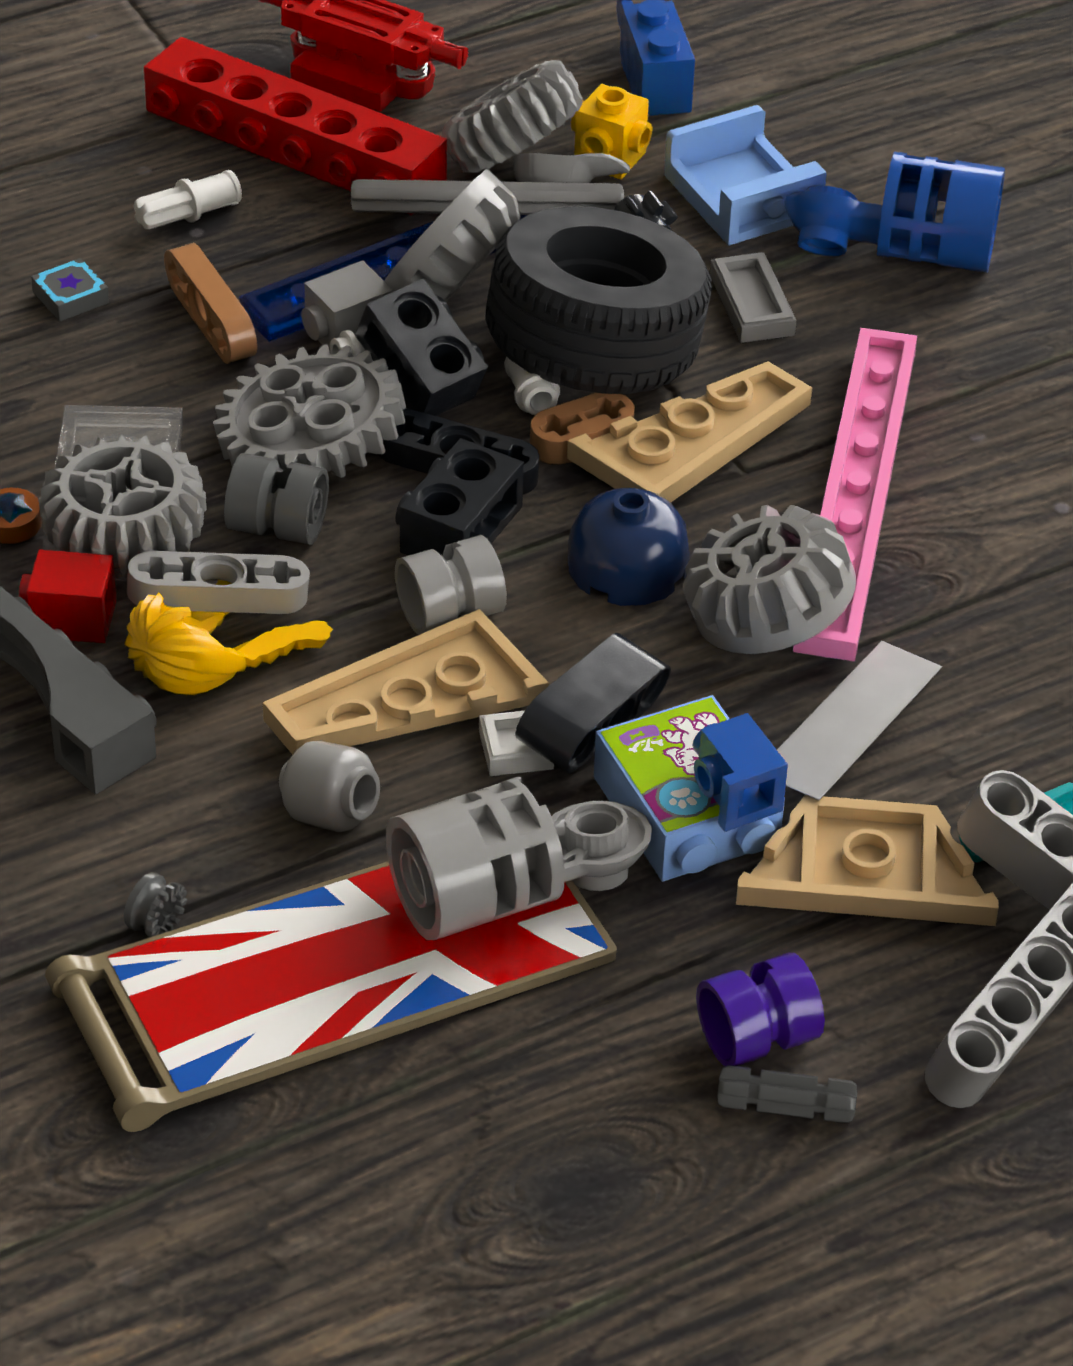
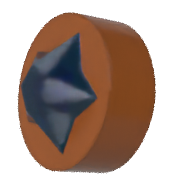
M0 489V543L15 544L32 538L38 533L42 525L39 499L32 492L25 489Z

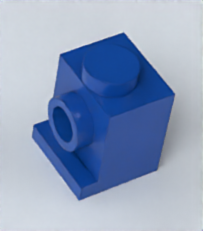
M748 713L720 723L710 724L698 732L692 744L694 751L699 756L694 762L695 778L702 793L706 797H713L720 806L718 824L724 832L783 811L788 763Z

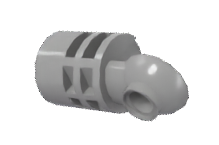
M515 777L390 818L386 827V849L392 879L407 916L423 938L426 940H437L559 899L564 890V882L570 880L578 887L590 891H603L621 885L628 877L629 867L648 848L652 827L647 817L635 808L611 801H589L573 804L554 813L551 817L546 804L539 806L532 793L521 782V777Z

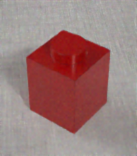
M39 549L32 574L22 575L19 597L28 603L36 616L53 630L59 629L63 631L71 641L106 643L117 602L113 555Z

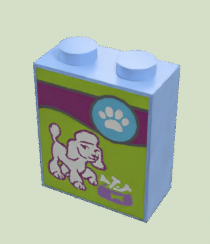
M713 695L596 731L594 778L609 801L631 806L647 817L652 827L650 843L644 855L662 882L688 873H697L709 866L746 854L761 852L774 833L782 828L783 811L724 832L718 824L720 806L713 797H706L700 790L694 774V762L699 756L693 749V740L704 727L729 719Z

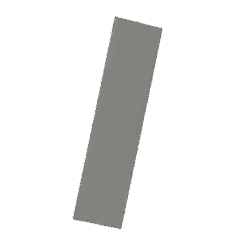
M881 641L777 749L788 763L786 786L820 800L943 666Z

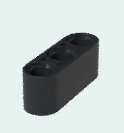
M614 633L533 699L516 727V739L568 774H572L595 755L596 731L637 719L654 704L667 684L671 667L620 633Z

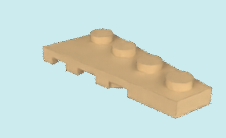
M767 361L707 385L706 395L696 399H682L679 396L661 403L660 413L638 422L632 416H628L610 423V433L595 439H591L586 433L568 440L567 459L615 489H643L655 492L672 502L809 407L811 404L812 387Z
M478 609L264 701L263 718L265 723L293 755L299 747L310 741L322 740L351 747L477 718L479 715L494 714L529 706L533 699L549 686V682L492 621Z

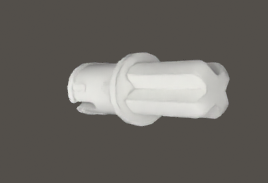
M225 170L220 174L193 182L185 178L180 179L173 188L138 198L134 202L135 219L138 224L148 230L182 219H186L188 222H195L200 219L202 213L228 205L239 204V201L242 199L241 185L237 176L231 170Z

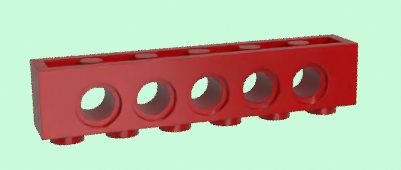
M179 37L143 66L146 111L348 191H351L352 183L356 179L447 181V138L192 40Z

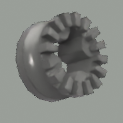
M155 872L144 875L136 883L129 895L124 911V923L134 931H141L145 928V933L149 938L174 930V926L171 923L173 922L178 925L180 919L175 917L176 914H183L185 911L182 908L187 903L185 887L175 882L166 885L165 878Z

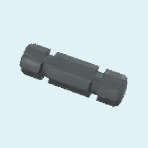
M732 1065L724 1066L721 1070L717 1098L718 1104L722 1107L746 1110L747 1103L757 1104V1112L813 1119L814 1112L824 1113V1120L842 1123L851 1122L854 1118L858 1091L857 1085L853 1081L829 1078L828 1085L817 1084L818 1076L763 1069L761 1070V1076L750 1075L751 1068Z

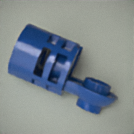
M894 151L882 205L857 201L855 195L847 190L820 185L807 188L806 191L788 195L784 201L785 210L791 222L799 231L797 244L800 248L813 254L822 256L843 255L847 250L848 240L876 244L877 256L890 258L892 256L914 262L937 263L940 266L987 273L996 235L1005 168L957 160L955 162L938 160L937 157L930 156L925 158L909 156L907 153ZM938 201L946 202L942 223L935 222Z

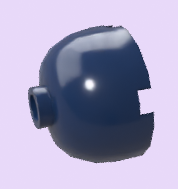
M617 488L600 493L585 504L571 527L568 540L569 575L579 589L589 595L590 586L598 591L608 593V603L620 606L646 605L665 599L675 591V582L682 578V576L685 579L687 575L685 568L689 561L690 553L686 524L671 502L655 492L638 488Z

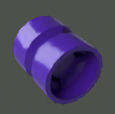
M788 952L755 963L750 969L749 976L742 970H733L703 980L697 986V1010L703 1033L715 1057L724 1066H738L765 1057L770 1051L771 1043L774 1041L786 1050L818 1039L824 1032V1009L819 989L804 960L796 953Z

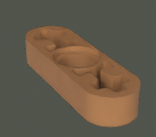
M191 243L167 250L164 255V263L170 286L220 358L228 364L256 355L257 339L248 313L196 243Z

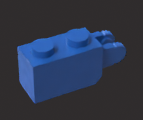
M617 0V18L621 30V64L632 94L649 99L648 116L692 112L695 58L673 1L646 0L640 4H633L632 0Z

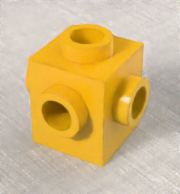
M600 84L583 101L580 109L571 119V129L575 132L574 155L587 153L608 154L623 160L631 169L646 153V148L651 139L652 125L648 122L649 99L628 93L619 87ZM618 173L609 176L622 179L627 173Z

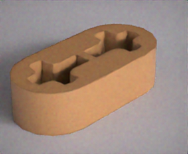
M594 393L545 409L537 413L531 420L530 444L537 449L540 461L548 464L570 463L572 461L567 459L568 440L585 433L591 439L610 433V423L628 416L634 418L635 406L632 400L623 394Z

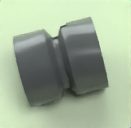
M241 453L232 467L226 489L224 519L227 529L263 536L269 528H272L278 539L313 545L321 531L326 513L329 492L327 469L291 462L283 470L276 459Z

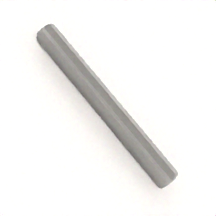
M356 179L351 186V206L355 212L441 214L472 181ZM502 182L517 197L520 215H529L545 209L568 206L597 207L614 210L616 205L624 198L623 186L618 183Z

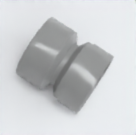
M483 535L445 545L442 556L434 549L399 558L396 561L395 582L400 604L408 623L418 635L457 619L459 614L464 616L480 609L488 616L505 609L507 591L501 564L494 548Z

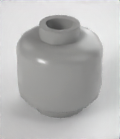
M322 740L306 742L299 747L284 764L279 776V787L282 792L283 804L290 817L302 824L335 832L352 830L369 817L376 808L380 796V780L368 755L353 747Z

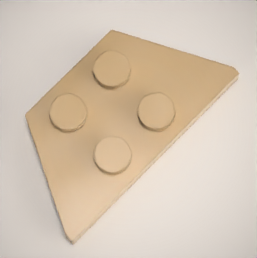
M804 795L790 813L789 823L785 827L778 829L766 843L763 858L750 874L744 871L739 877L736 905L996 926L999 901L993 892L985 894L973 876V860L963 845L952 838L950 834L951 826L938 806L826 796L817 800L808 795Z

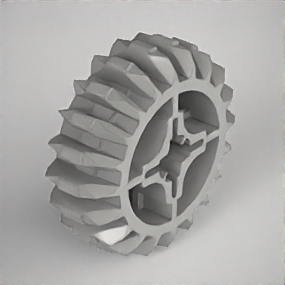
M556 60L545 61L540 65L536 64L530 69L505 80L502 84L490 89L481 97L476 98L471 104L462 108L459 113L450 118V121L445 123L441 136L447 138L448 153L454 162L457 161L463 172L476 173L483 169H489L497 163H502L514 155H518L524 149L535 145L537 141L550 135L552 131L564 125L566 120L575 115L583 103V98L578 90V83L571 71H567L563 63Z
M122 434L118 441L108 443L97 437L95 446L91 448L75 445L73 456L57 457L56 468L45 472V481L41 488V497L39 498L43 530L47 533L48 542L54 543L57 551L113 555L114 568H119L123 575L128 570L129 561L142 552H189L191 541L201 536L204 512L207 510L206 492L203 491L202 478L199 475L198 467L189 463L187 453H173L169 442H162L153 446L150 444L147 435L137 442L126 441Z

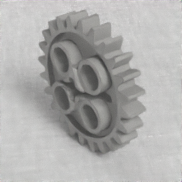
M322 345L316 355L309 356L304 347L298 349L295 359L288 360L282 354L275 355L276 365L270 368L257 363L254 365L257 374L254 378L238 376L236 380L239 389L224 390L225 403L216 405L215 410L218 419L213 421L224 460L230 459L232 467L237 457L241 453L276 459L283 470L291 462L322 467L327 469V472L332 470L337 476L342 478L346 474L345 465L353 463L360 467L367 466L365 458L367 452L383 454L385 453L383 440H396L398 438L396 426L405 424L403 409L406 408L397 372L396 370H388L384 358L372 361L371 353L368 350L353 357L351 347L347 345L340 349L336 355L330 354L328 345Z

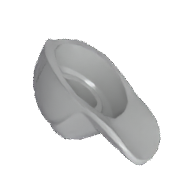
M525 153L513 156L514 175L517 182L590 183L595 177L630 172V166L626 162L602 153L579 155Z

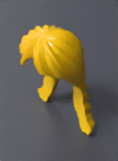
M218 580L216 585L232 584L224 580ZM158 592L156 595L148 594L145 600L140 601L137 607H134L131 611L130 622L127 624L129 633L124 644L129 648L128 658L134 661L135 671H142L144 678H149L162 690L176 694L196 695L208 692L232 679L237 672H244L246 667L256 668L262 662L272 664L278 656H287L292 649L322 648L330 638L333 628L327 625L325 621L315 620L300 625L276 627L233 649L226 648L210 634L217 626H221L225 615L230 612L191 611L189 607L164 605V598Z

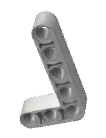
M1004 770L993 771L982 779L957 822L958 834L962 842L971 851L1048 908L1049 912L952 1025L925 1068V1082L929 1091L937 1100L956 1108L970 1107L983 1097L1073 987V815L1023 777L1014 772Z

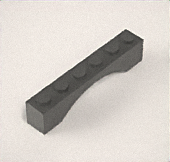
M0 586V659L20 672L36 689L46 706L51 718L55 761L96 795L155 759L154 728L157 725V720L150 704L142 696L132 695L115 681L102 663L98 661L92 662L76 649L63 631L59 629L53 630L34 614L24 599L21 597L14 598Z

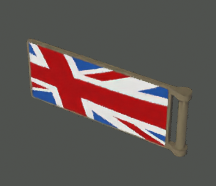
M389 861L97 955L87 957L72 954L64 955L55 959L48 966L45 978L53 994L65 1000L116 1099L113 1110L120 1125L128 1132H137L150 1127L163 1115L176 1109L613 962L616 959L617 947L572 880L564 882V890L559 899L437 940H426L416 930L404 910L392 879ZM105 978L162 1087L150 1088L140 1085L89 988L94 982Z

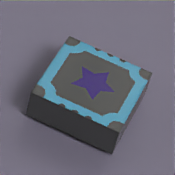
M81 258L31 276L32 292L59 322L109 303L107 285Z

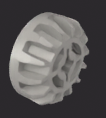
M486 169L427 228L389 273L384 282L394 292L424 278L435 295L440 296L447 302L455 291L466 282L473 272L496 249L498 241L502 238L503 234L520 220L517 197Z
M769 505L761 506L759 518L743 522L738 513L733 515L730 521L731 529L726 533L711 529L701 544L702 548H695L685 568L687 577L682 584L683 592L697 629L709 643L730 652L758 654L778 651L797 645L830 626L849 605L855 591L856 575L844 538L838 534L835 524L831 520L794 505H790L783 515L780 516L776 509ZM734 567L737 573L735 579L725 575Z

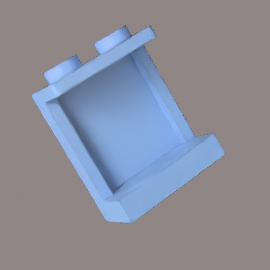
M759 105L672 129L667 133L664 176L728 246L794 226L785 210L784 201L786 197L795 192L806 191L810 187L825 186L827 172L816 161L793 167L765 138V111Z

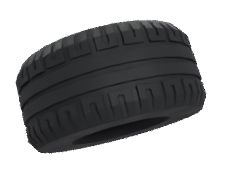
M568 206L545 209L529 214L516 222L498 241L485 309L486 325L496 345L512 362L531 374L540 375L542 379L575 390L601 394H631L650 391L672 382L690 368L697 357L712 291L711 277L696 249L681 236L648 219L621 211L597 207Z

